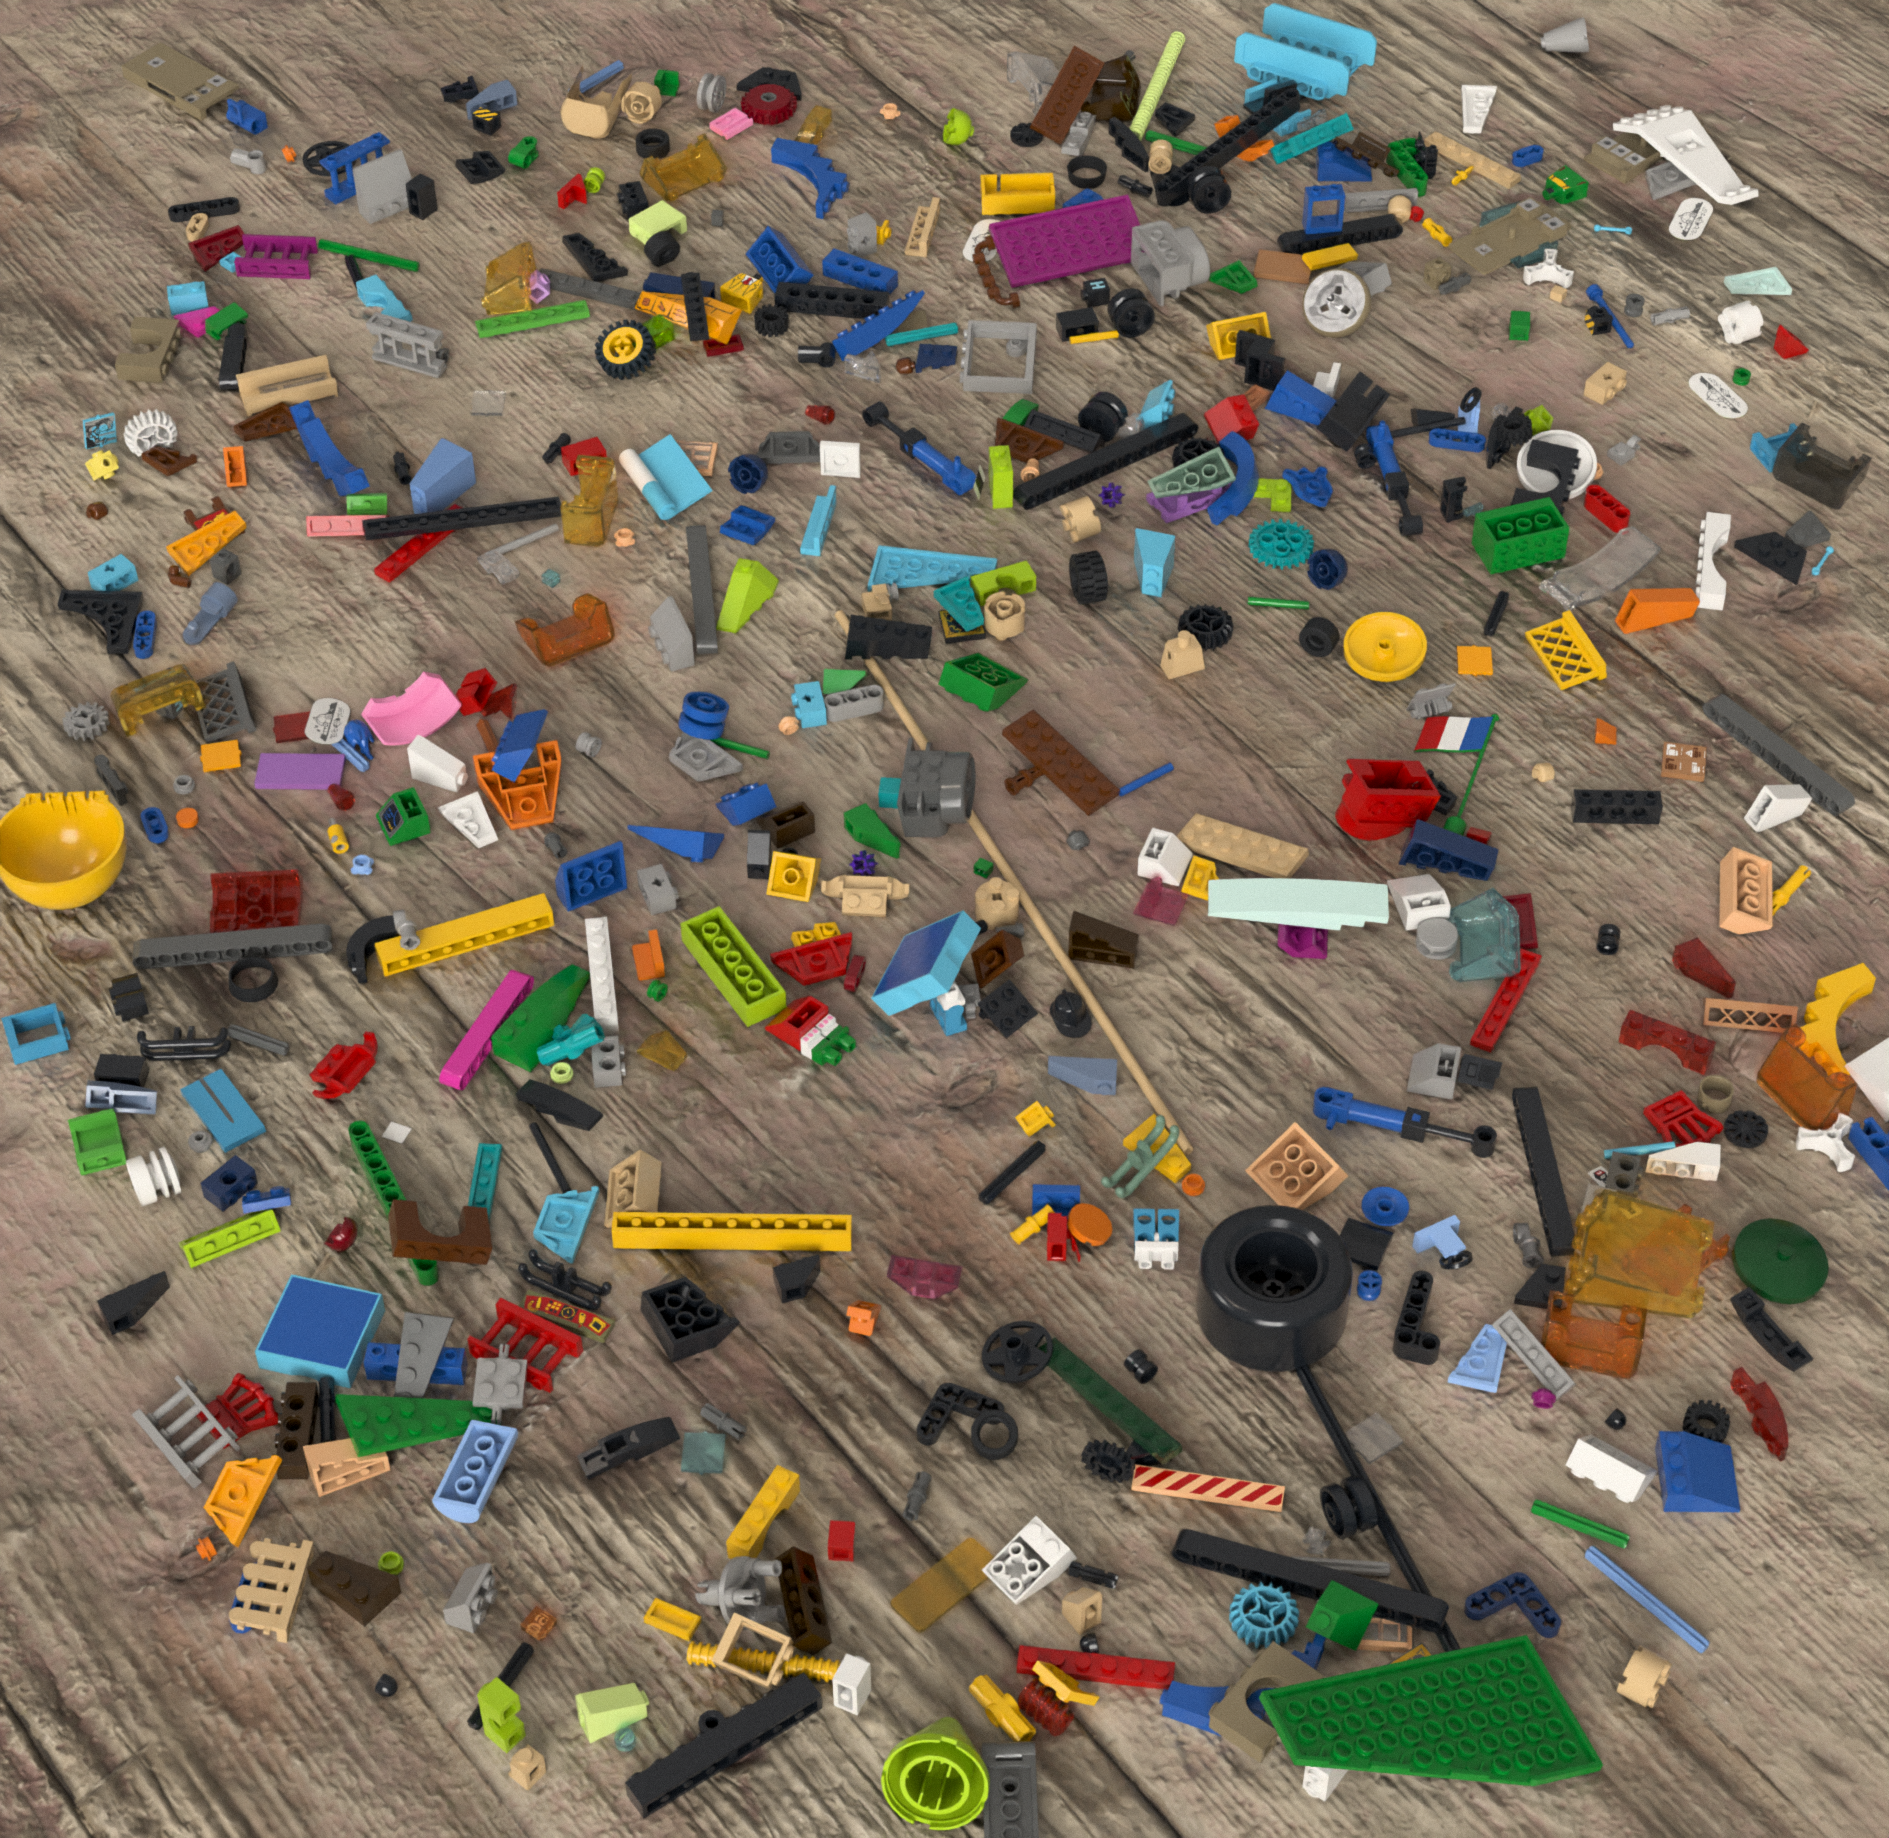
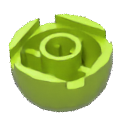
M952 108L946 118L949 119L948 124L944 125L943 141L951 145H961L968 140L969 136L972 137L974 126H972V120L966 112Z

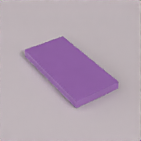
M261 753L254 783L255 789L340 790L346 761L345 754Z

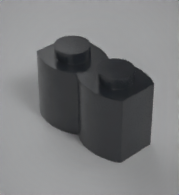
M138 973L111 980L112 987H109L111 999L117 1001L113 1003L116 1016L121 1015L122 1021L149 1014Z

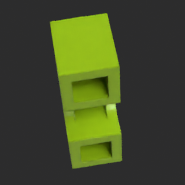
M1026 560L971 576V588L974 591L976 601L981 607L985 605L990 595L999 592L1001 588H1010L1017 595L1036 591V574Z
M496 1677L490 1683L488 1682L481 1687L477 1697L485 1735L505 1753H508L526 1736L524 1723L515 1716L521 1710L519 1695Z

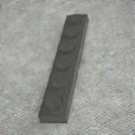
M541 268L539 270L541 274H545L549 278L550 289L636 310L634 308L640 297V292Z

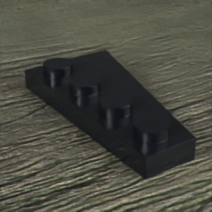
M575 233L562 237V243L593 281L601 282L607 279L627 276V268L618 266V262L615 259L606 257V252L602 249L594 248V243L582 234Z

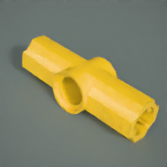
M987 1674L980 1675L974 1679L973 1683L969 1686V1692L984 1707L990 1722L997 1728L1001 1727L1014 1742L1031 1741L1032 1737L1036 1734V1729L1022 1715L1015 1699L1009 1693L1004 1694Z

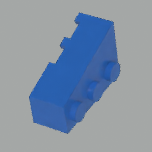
M1287 370L1276 386L1265 409L1319 425L1337 400Z

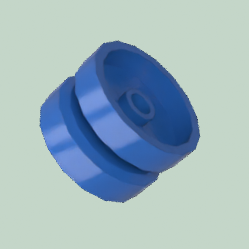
M698 691L686 694L682 704L683 711L680 713L678 721L679 728L684 733L699 739L711 740L720 738L724 732L729 704L723 698L708 692Z

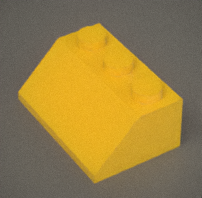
M1266 312L1216 321L1206 325L1209 343L1218 360L1235 357L1237 333L1239 330L1271 338Z

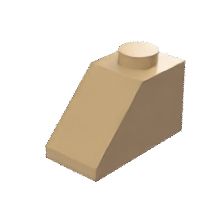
M1082 1587L1076 1592L1068 1593L1062 1600V1615L1080 1636L1101 1623L1102 1594L1099 1591Z

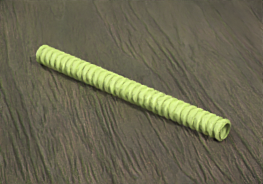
M1179 31L1171 34L1129 128L1140 141L1144 136L1185 42L1184 34Z

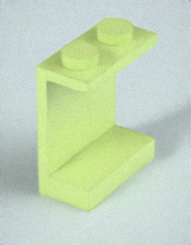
M663 200L629 218L630 234L644 244L654 234L670 228L675 229L680 234L687 232L686 216Z

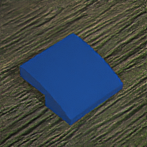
M741 505L731 512V519L720 526V533L754 546L770 530L775 522V517Z

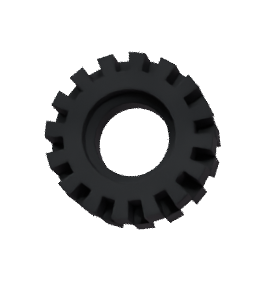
M768 304V307L763 305L762 309L758 308L755 311V330L759 334L762 333V336L768 335V337H772V335H775V337H778V334L783 335L784 332H787V328H789L788 312L786 309H783V306L778 308L777 304H774V306Z
M1509 413V416L1504 415L1502 419H1498V422H1496V433L1498 442H1501L1502 445L1506 444V446L1510 447L1513 444V447H1516V444L1521 446L1523 442L1527 443L1529 442L1528 439L1531 440L1533 433L1529 416H1525L1523 413L1521 415L1519 413H1515V415Z
M1699 1400L1698 1404L1693 1402L1685 1413L1682 1426L1683 1431L1685 1430V1432L1723 1443L1730 1427V1415L1726 1414L1727 1410L1724 1407L1719 1409L1720 1404L1717 1402L1715 1406L1711 1405L1712 1400H1708L1707 1404H1704V1400ZM1697 1420H1710L1716 1427L1711 1429L1704 1428L1697 1423Z

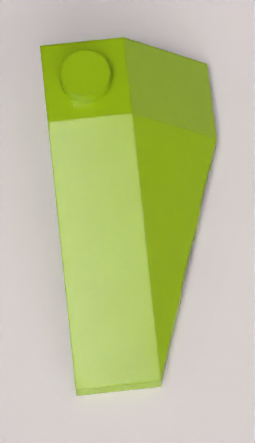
M738 559L732 573L716 630L737 633L750 620V616L756 610L759 611L762 608L766 599L770 600L773 597L779 580L759 561Z

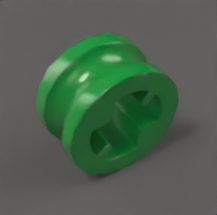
M1738 368L1734 371L1732 381L1736 385H1747L1750 382L1751 372L1744 368Z
M655 979L648 987L647 996L654 998L656 1002H660L666 996L668 985Z

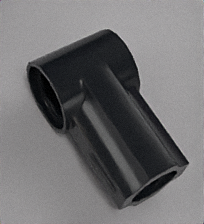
M826 342L821 344V346L798 347L799 363H819L824 368H830L835 363L836 348L832 343Z

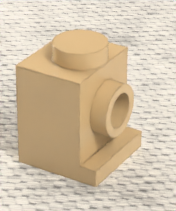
M527 1745L513 1755L510 1762L511 1771L508 1774L522 1787L529 1790L546 1773L544 1756L530 1745Z

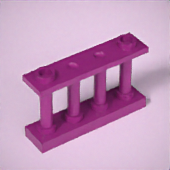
M243 234L242 238L246 254L245 257L235 258L234 263L237 277L311 278L310 263L307 259L309 254H318L316 237ZM254 252H265L263 258H252ZM272 252L283 253L281 259L271 258ZM291 253H301L300 259H289Z

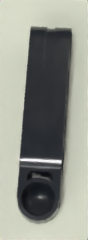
M242 323L230 325L227 336H225L219 373V386L221 390H239L236 375L244 371L248 341L247 329Z

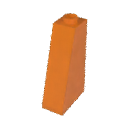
M1691 588L1630 589L1615 622L1624 634L1693 617L1700 600Z

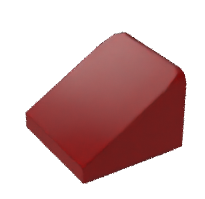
M1471 827L1466 837L1488 845L1492 832Z

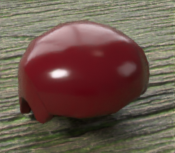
M344 1217L343 1224L339 1223L335 1226L324 1242V1245L337 1252L345 1251L353 1245L357 1238L358 1225L350 1217Z

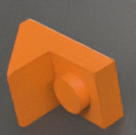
M857 1300L849 1305L846 1315L851 1316L849 1331L871 1336L881 1310V1305Z

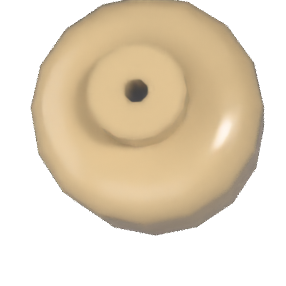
M1538 763L1533 767V778H1537L1540 782L1554 779L1555 770L1550 763Z

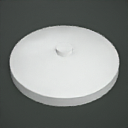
M1549 430L1533 436L1531 440L1529 439V442L1522 446L1518 454V477L1522 485L1529 491L1548 492L1556 488L1560 483L1553 473L1526 466L1527 454L1532 439L1579 450L1578 458H1581L1579 470L1575 469L1574 471L1576 478L1574 485L1569 486L1568 490L1571 491L1569 499L1586 491L1596 475L1597 458L1592 446L1581 436L1569 431Z

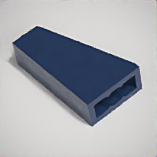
M650 272L648 278L643 282V290L645 292L683 295L681 277ZM701 280L703 297L715 299V283Z

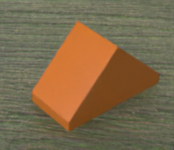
M243 446L223 448L227 487L247 486V463Z

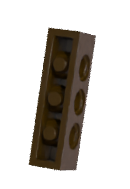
M287 1382L286 1391L281 1393L283 1412L278 1414L280 1432L275 1434L277 1453L273 1454L282 1459L276 1472L278 1479H308L309 1477L303 1446L313 1445L318 1412L317 1399L319 1397L317 1382Z
M793 1546L775 1558L782 1565V1572L778 1578L790 1636L793 1641L792 1645L814 1655L830 1645L832 1639L814 1556Z

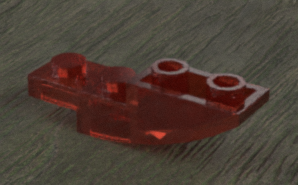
M1740 1367L1733 1372L1730 1383L1731 1388L1744 1401L1747 1410L1754 1414L1751 1423L1754 1433L1762 1438L1769 1452L1775 1455L1781 1462L1785 1459L1788 1449V1430L1779 1402L1765 1381L1756 1385L1744 1368Z

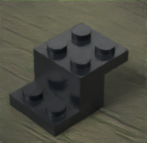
M1239 330L1236 340L1235 364L1245 367L1244 383L1256 384L1268 390H1275L1284 376L1285 358L1274 355V339Z

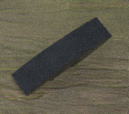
M1116 117L1109 119V135L1115 138V145L1122 149V157L1145 173L1148 172L1149 156L1140 140Z
M531 1079L515 1093L518 1101L535 1105L538 1112L554 1116L556 1122L563 1125L590 1131L604 1117L600 1111L572 1095Z

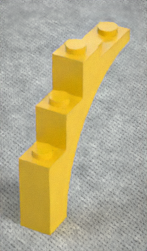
M1864 963L1817 980L1814 992L1816 1001L1807 1004L1804 1015L1807 1025L1797 1028L1793 1042L1796 1050L1800 1051L1806 1059L1814 1056L1816 1062L1824 1068L1828 1077L1839 1088L1847 1085L1850 1073L1844 1067L1847 1063L1843 1059L1837 1045L1836 1023L1849 1006L1873 991L1876 977Z

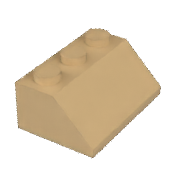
M640 1149L610 1169L604 1221L605 1227L612 1228L613 1212H658L661 1161Z

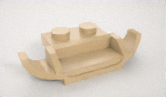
M844 874L830 881H822L821 892L830 897L843 898V916L886 917L887 900H898L908 897L909 884H902L890 876H847Z

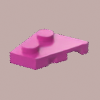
M212 306L175 315L174 319L179 320L181 327L199 338L206 333L205 319L220 310Z

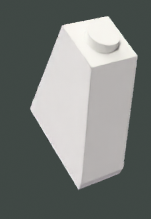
M420 735L415 737L407 748L412 779L458 792L468 779L465 763Z
M1800 784L1764 785L1744 819L1756 832H1761L1802 815L1812 797Z

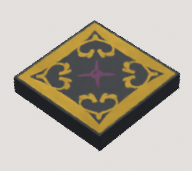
M946 610L938 611L945 644L986 639L984 625L966 632Z

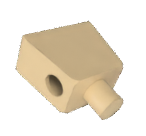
M1186 630L1180 631L1178 638L1168 640L1165 644L1160 667L1168 679L1205 669L1201 645L1196 637Z

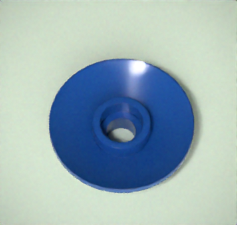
M1391 1187L1371 1189L1362 1199L1361 1207L1363 1214L1368 1220L1377 1225L1393 1226L1399 1224L1407 1217L1409 1212V1202L1405 1195Z

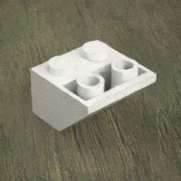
M1152 828L1138 857V876L1179 886L1193 857V853L1173 833Z

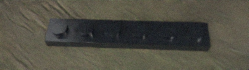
M688 272L681 274L690 341L709 340L700 273Z

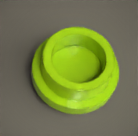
M389 1551L381 1556L378 1568L387 1573L398 1575L404 1568V1561L398 1553Z

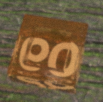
M535 1606L520 1624L521 1630L542 1642L557 1624V1618Z

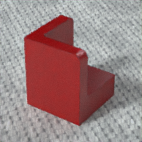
M830 1520L828 1560L854 1562L855 1522Z

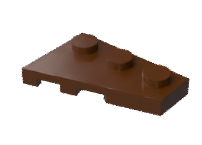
M280 402L234 425L233 428L234 432L246 442L295 430L297 426L289 407Z

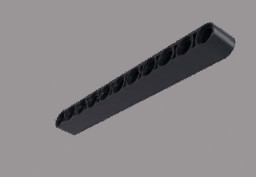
M1295 88L1285 90L1156 184L1157 204L1159 206H1169L1187 193L1186 182L1195 170L1204 166H1214L1220 169L1299 111L1301 108L1299 91Z
M1181 413L1018 485L1013 490V498L1025 510L1032 509L1174 446L1179 442H1183L1184 439L1193 437L1198 432L1199 426L1186 413Z
M1191 1529L1180 1530L1171 1553L1174 1559L1185 1564L1257 1584L1262 1581L1264 1586H1268L1272 1582L1275 1589L1282 1586L1283 1591L1314 1600H1319L1331 1580H1334L1377 1602L1379 1605L1375 1611V1617L1433 1633L1442 1630L1449 1609V1605L1444 1600Z

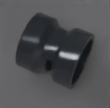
M1604 924L1599 928V939L1597 940L1596 948L1600 953L1613 955L1618 952L1621 931L1617 926Z
M1141 1349L1132 1352L1124 1362V1367L1129 1372L1135 1374L1134 1377L1140 1384L1149 1382L1158 1372L1157 1365L1153 1361H1148L1147 1354Z

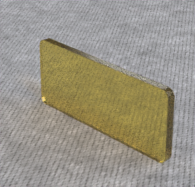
M967 1538L894 1597L890 1602L891 1608L917 1632H924L989 1578L982 1569L994 1556L974 1538Z

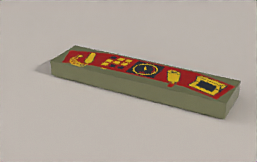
M529 1289L518 1305L568 1331L601 1343H605L615 1326V1320Z

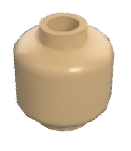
M1402 195L1395 196L1389 200L1388 214H1394L1400 224L1408 221L1411 215V201Z

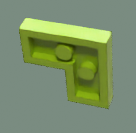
M1259 478L1257 490L1253 497L1271 498V511L1291 512V484L1284 479Z

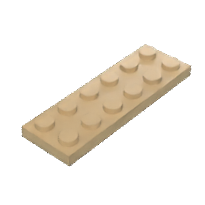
M1197 813L1176 836L1192 852L1272 878L1290 879L1309 856L1307 848Z

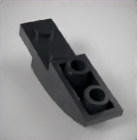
M1515 407L1511 413L1512 415H1515V413L1521 415L1523 409ZM1501 414L1494 421L1488 436L1486 449V466L1488 469H1491L1496 463L1498 464L1505 452L1508 453L1511 445L1510 447L1506 446V444L1502 445L1497 439L1496 422H1498L1499 418L1502 419L1503 415Z
M671 1417L659 1418L633 1425L597 1440L599 1445L577 1455V1458L587 1479L590 1480L632 1458L638 1461L681 1438Z

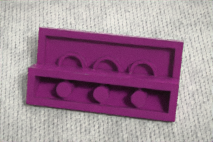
M1278 924V946L1292 957L1327 958L1328 929Z

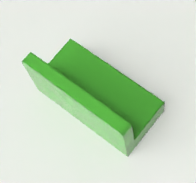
M387 493L346 494L347 515H388Z

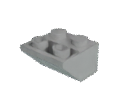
M1438 1043L1413 1055L1407 1092L1453 1099L1461 1047Z
M483 1563L466 1568L443 1609L446 1624L471 1633L475 1632L478 1625H482L489 1604L495 1602L498 1594L492 1564Z

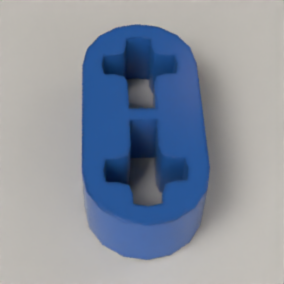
M1531 145L1513 152L1512 164L1517 167H1525L1539 162L1543 158L1544 149L1539 145Z

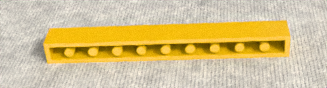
M613 1212L611 1230L613 1248L852 1251V1215Z

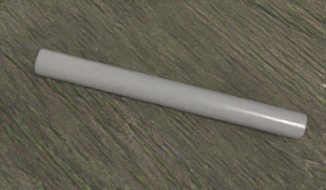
M556 523L488 551L485 553V557L487 560H490L558 531L559 528Z

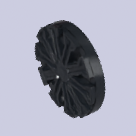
M1020 123L1018 126L1012 127L1010 131L1011 141L1022 147H1032L1040 144L1043 141L1044 135L1031 129L1032 123Z
M1735 1111L1733 1114L1728 1115L1724 1123L1723 1130L1726 1138L1734 1145L1742 1148L1758 1147L1765 1142L1768 1135L1766 1120L1762 1116L1756 1115L1753 1111Z

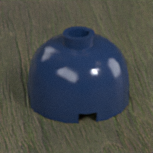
M747 453L734 458L730 462L728 473L730 472L731 479L729 480L737 491L743 494H747V492L752 494L766 484L768 468L764 460L759 456Z
M1334 549L1318 550L1311 554L1307 564H1310V570L1307 571L1308 577L1319 589H1333L1343 583L1347 576V561L1340 552Z

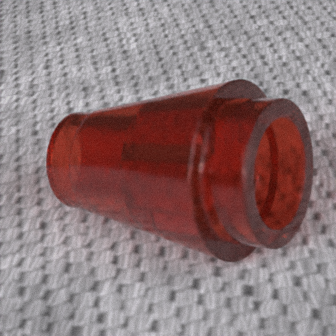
M808 405L805 409V415L826 425L833 422L835 411L830 406Z
M331 784L328 787L327 792L339 810L347 811L354 806L355 798L352 792L337 784Z

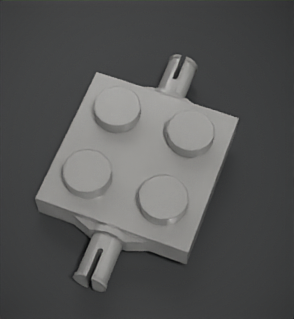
M504 1344L499 1345V1357L478 1358L473 1407H487L491 1409V1423L496 1424V1420L497 1424L501 1423L502 1410L509 1408L523 1409L528 1362L524 1359L508 1358L510 1348L508 1344H505V1349Z

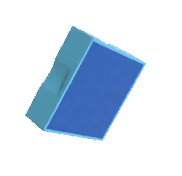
M960 911L905 935L871 999L890 1016L908 1009L919 1002L947 993L981 928L964 911Z
M291 1274L255 1350L259 1368L288 1375L306 1376L317 1381L323 1377H331L335 1381L334 1385L351 1388L363 1362L367 1344L374 1338L385 1313L382 1294Z

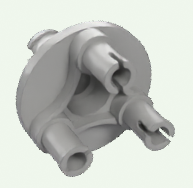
M748 1556L734 1557L725 1566L720 1580H704L697 1584L698 1587H706L707 1592L695 1593L696 1600L701 1605L720 1606L722 1615L728 1624L734 1612L759 1624H763L765 1621L782 1622L786 1615L784 1606L765 1605L766 1586L764 1576H780L782 1572L781 1562L778 1560H761L760 1558Z

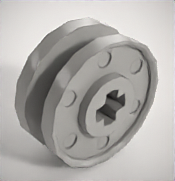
M712 73L704 74L697 91V105L699 109H709L713 113L719 112L726 95L725 77L721 75L714 76Z

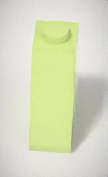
M635 1683L580 1693L575 1696L579 1723L590 1743L648 1717L646 1708L649 1705L648 1698L644 1690H638Z

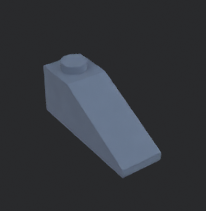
M508 80L491 84L466 103L468 120L472 119V114L480 107L497 112L516 106V90Z
M1048 1056L1049 1075L1092 1094L1116 1095L1117 1059Z

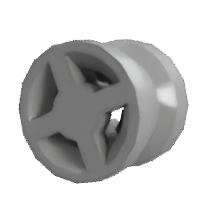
M583 732L578 737L575 747L577 751L581 753L586 752L587 756L593 758L598 754L602 741L598 737H591V734L588 732Z

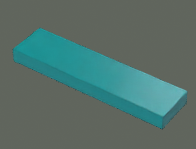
M479 1143L468 1206L487 1208L490 1223L503 1148L502 1144Z

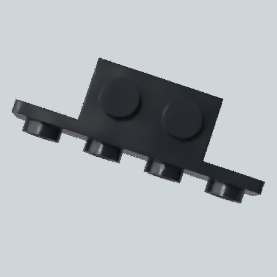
M1291 80L1266 88L1264 98L1245 103L1243 108L1250 114H1254L1285 90L1290 88L1297 89V82ZM1300 95V100L1308 98L1304 95Z

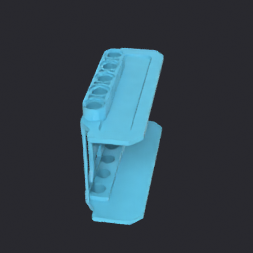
M1273 3L1265 8L1262 30L1264 34L1271 35L1274 40L1248 32L1236 38L1234 61L1244 66L1251 80L1265 83L1275 79L1278 84L1294 80L1297 82V90L1300 95L1315 100L1329 99L1336 94L1345 96L1348 92L1349 77L1363 64L1373 66L1377 48V40L1370 31L1277 3Z

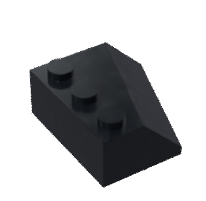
M687 1277L642 1291L640 1310L672 1363L717 1347L740 1323L734 1316L731 1318L727 1315L721 1305L718 1303L715 1305L706 1297V1293Z

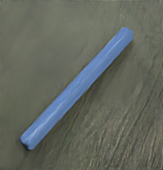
M1591 1546L1587 1549L1585 1558L1699 1653L1707 1650L1710 1644L1707 1638L1597 1547Z

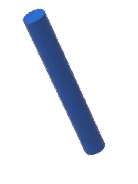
M1169 762L1119 788V795L1122 797L1174 770L1172 763Z

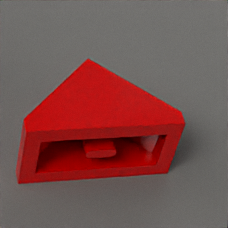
M1782 325L1778 327L1774 349L1783 359L1805 354L1809 351L1805 344Z

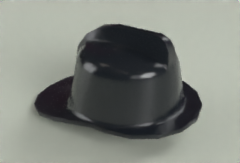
M1063 989L1061 994L1051 1004L1050 1014L1061 1034L1070 1038H1080L1090 1031L1092 1026L1091 1017L1083 1003V999L1078 994L1067 992L1066 989Z

